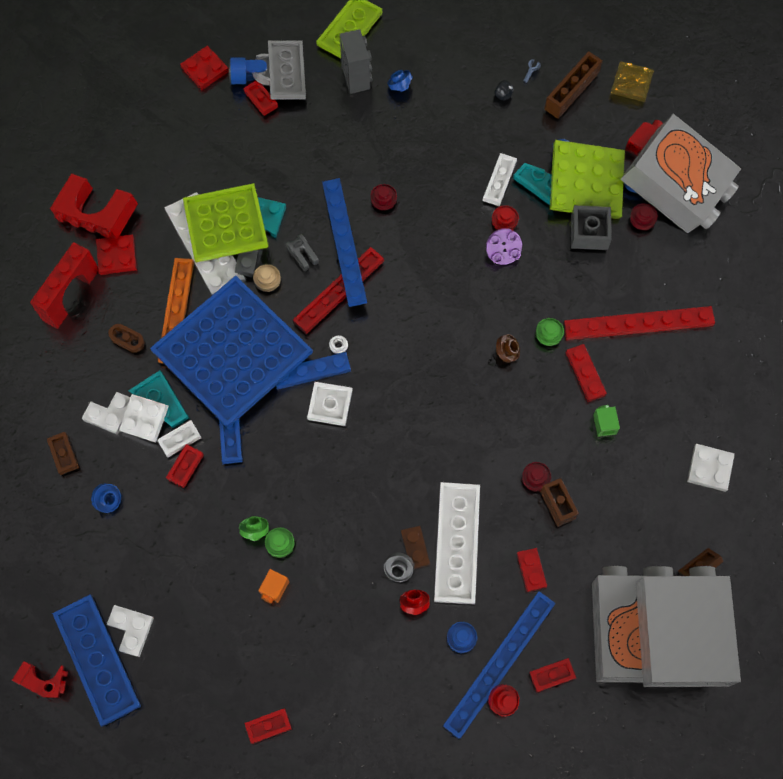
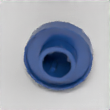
M398 70L390 76L391 78L387 84L391 90H400L402 92L409 88L413 76L409 70Z
M100 484L92 492V505L99 512H113L121 502V493L113 484Z
M457 622L448 630L447 643L455 652L467 653L476 645L477 632L469 623Z

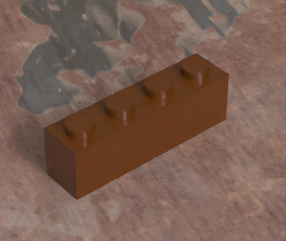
M588 51L547 97L544 110L559 119L599 74L603 60Z

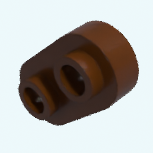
M115 324L109 329L108 335L113 343L131 352H139L143 349L145 341L140 333L122 324ZM134 342H138L136 346L132 345Z

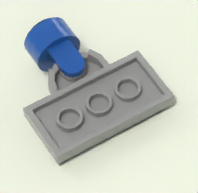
M268 41V54L256 55L255 60H245V57H230L229 83L246 84V81L256 80L263 85L270 86V99H306L303 42Z

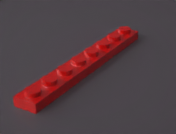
M712 306L564 320L563 325L566 340L709 327L714 326L715 319Z

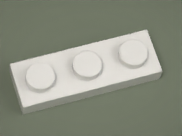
M500 153L483 201L497 206L501 205L517 158Z

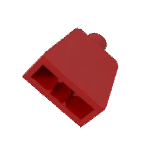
M654 120L652 124L643 122L629 138L625 150L638 156L655 131L663 123L660 120Z

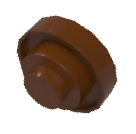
M512 335L500 336L496 342V352L504 362L516 361L520 354L519 344Z

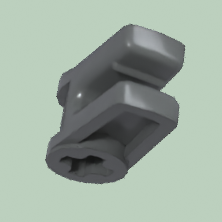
M299 234L298 238L291 242H286L285 245L289 253L305 272L309 269V265L301 253H305L313 265H317L319 259L305 237Z

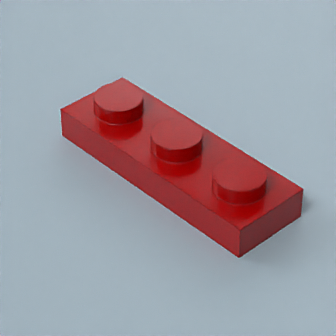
M582 344L566 350V355L587 401L591 402L605 397L607 394L585 345Z

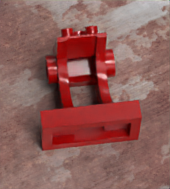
M25 661L22 663L12 681L42 697L60 698V693L64 694L66 681H63V676H68V671H64V666L61 665L52 679L43 681L36 676V666ZM52 684L53 689L49 692L47 686Z

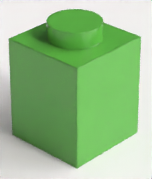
M609 405L598 407L593 414L597 436L617 434L620 426L616 407H609Z

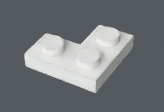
M116 392L108 408L90 402L82 419L85 422L118 435L131 397Z
M114 605L107 625L126 631L119 651L140 658L154 618Z

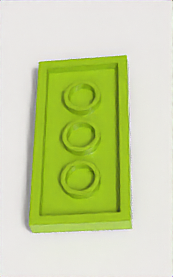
M349 0L316 41L317 46L341 59L339 34L360 29L362 36H365L382 15L383 9L367 0Z

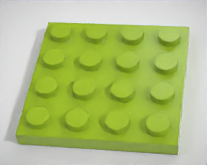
M555 140L553 144L550 210L572 213L574 205L611 207V218L620 219L622 217L623 181L620 179L624 175L625 150Z
M254 183L183 198L196 263L269 247Z

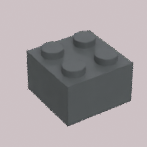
M574 205L571 214V248L608 250L612 240L611 207Z

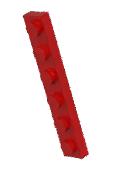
M372 247L358 258L362 281L384 262V258ZM342 274L293 319V323L305 334L310 332L347 297Z

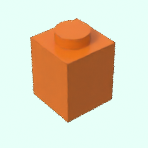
M270 569L258 590L262 595L261 598L271 604L273 601L279 603L289 584V579Z

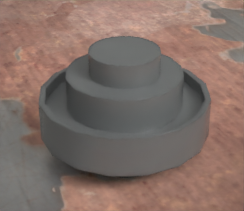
M393 553L387 557L384 571L395 582L407 581L413 574L414 563L404 553Z

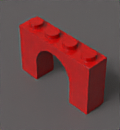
M71 174L50 208L55 215V219L60 222H69L77 228L79 226L83 227L91 233L98 232L106 238L118 239L138 205L134 196L131 193L116 189L104 209L94 214L82 213V207L93 188L86 178Z
M73 242L32 298L30 303L42 321L58 329L68 315L63 306V296L70 282L76 277L90 284L98 273V266L90 251Z

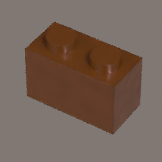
M559 478L543 485L540 492L557 527L575 520L579 513L562 479Z

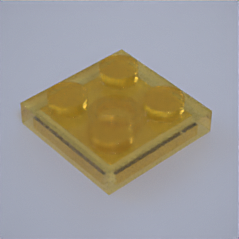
M620 61L611 94L645 102L654 70Z

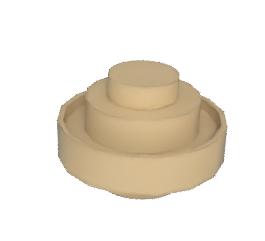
M265 264L255 270L253 280L259 290L269 292L279 286L281 276L276 267Z

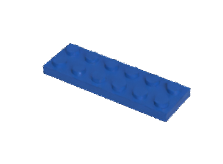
M88 595L52 613L100 726L103 727L141 707L92 595Z

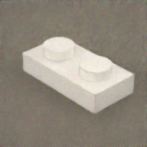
M190 420L157 439L168 458L182 450L186 444L190 445L201 439V436Z

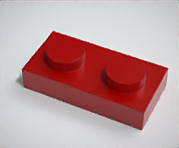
M254 81L243 88L244 93L263 116L278 108V103L275 99H270V93L261 83Z
M186 444L166 476L167 480L185 488L203 458V452Z
M537 548L517 552L527 593L547 588Z
M569 658L529 672L536 692L576 679Z
M285 708L245 723L251 744L292 729Z

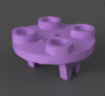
M501 228L489 236L486 242V252L494 263L500 265L509 264L518 260L521 256L522 241L515 231L509 228Z

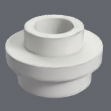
M335 336L329 342L330 350L335 354L344 353L348 348V341L343 336ZM338 343L342 344L340 348H337L335 345Z

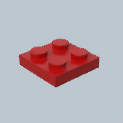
M208 45L180 64L181 69L201 90L229 72V68Z
M133 234L119 236L118 239L112 237L96 239L98 271L100 275L137 270Z

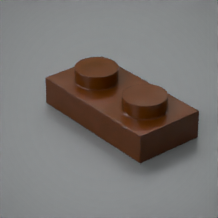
M66 432L47 438L60 475L79 468Z
M417 526L401 530L406 554L413 560L414 569L430 566L421 527Z
M707 548L682 567L678 573L680 576H690L689 569L693 567L711 566L716 568L723 563V559L719 554Z

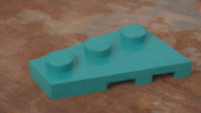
M524 163L513 175V179L550 205L552 174L545 172L544 169Z
M258 197L265 231L276 238L286 204Z
M161 370L128 390L133 395L168 405L164 421L172 428L177 427L190 418Z

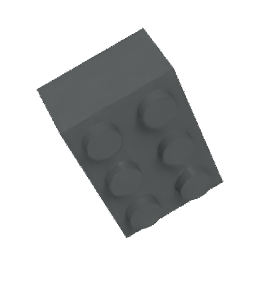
M360 29L340 33L341 66L350 94L369 90L370 82H372V66L370 62L372 57L370 50L366 49V37L362 36Z

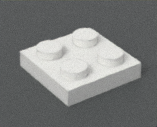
M315 382L307 419L346 426L352 388Z
M132 394L119 431L156 443L169 406Z
M695 444L687 482L726 492L728 490L734 453Z

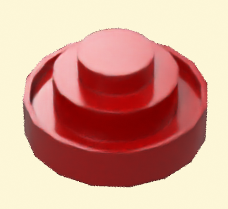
M507 205L496 208L492 215V224L497 230L501 228L514 230L519 221L517 211Z
M409 590L400 597L401 609L412 615H418L426 611L430 606L429 595L422 590Z
M500 684L491 690L488 703L490 709L495 714L510 716L518 709L520 697L514 687Z

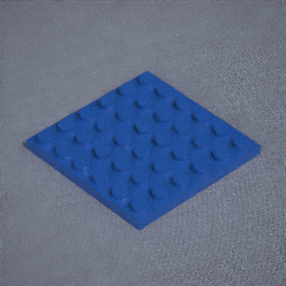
M236 275L150 348L227 428L313 353V350Z

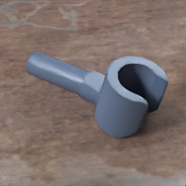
M534 60L529 61L528 65L530 68L523 80L527 83L533 71L540 68V62H537V65L532 67Z

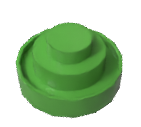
M554 318L543 319L536 327L537 339L546 346L558 344L564 335L562 324Z
M252 516L239 524V532L242 537L257 541L269 532V524L264 518Z
M281 527L274 528L266 535L265 547L273 557L282 558L293 551L295 542L289 530Z

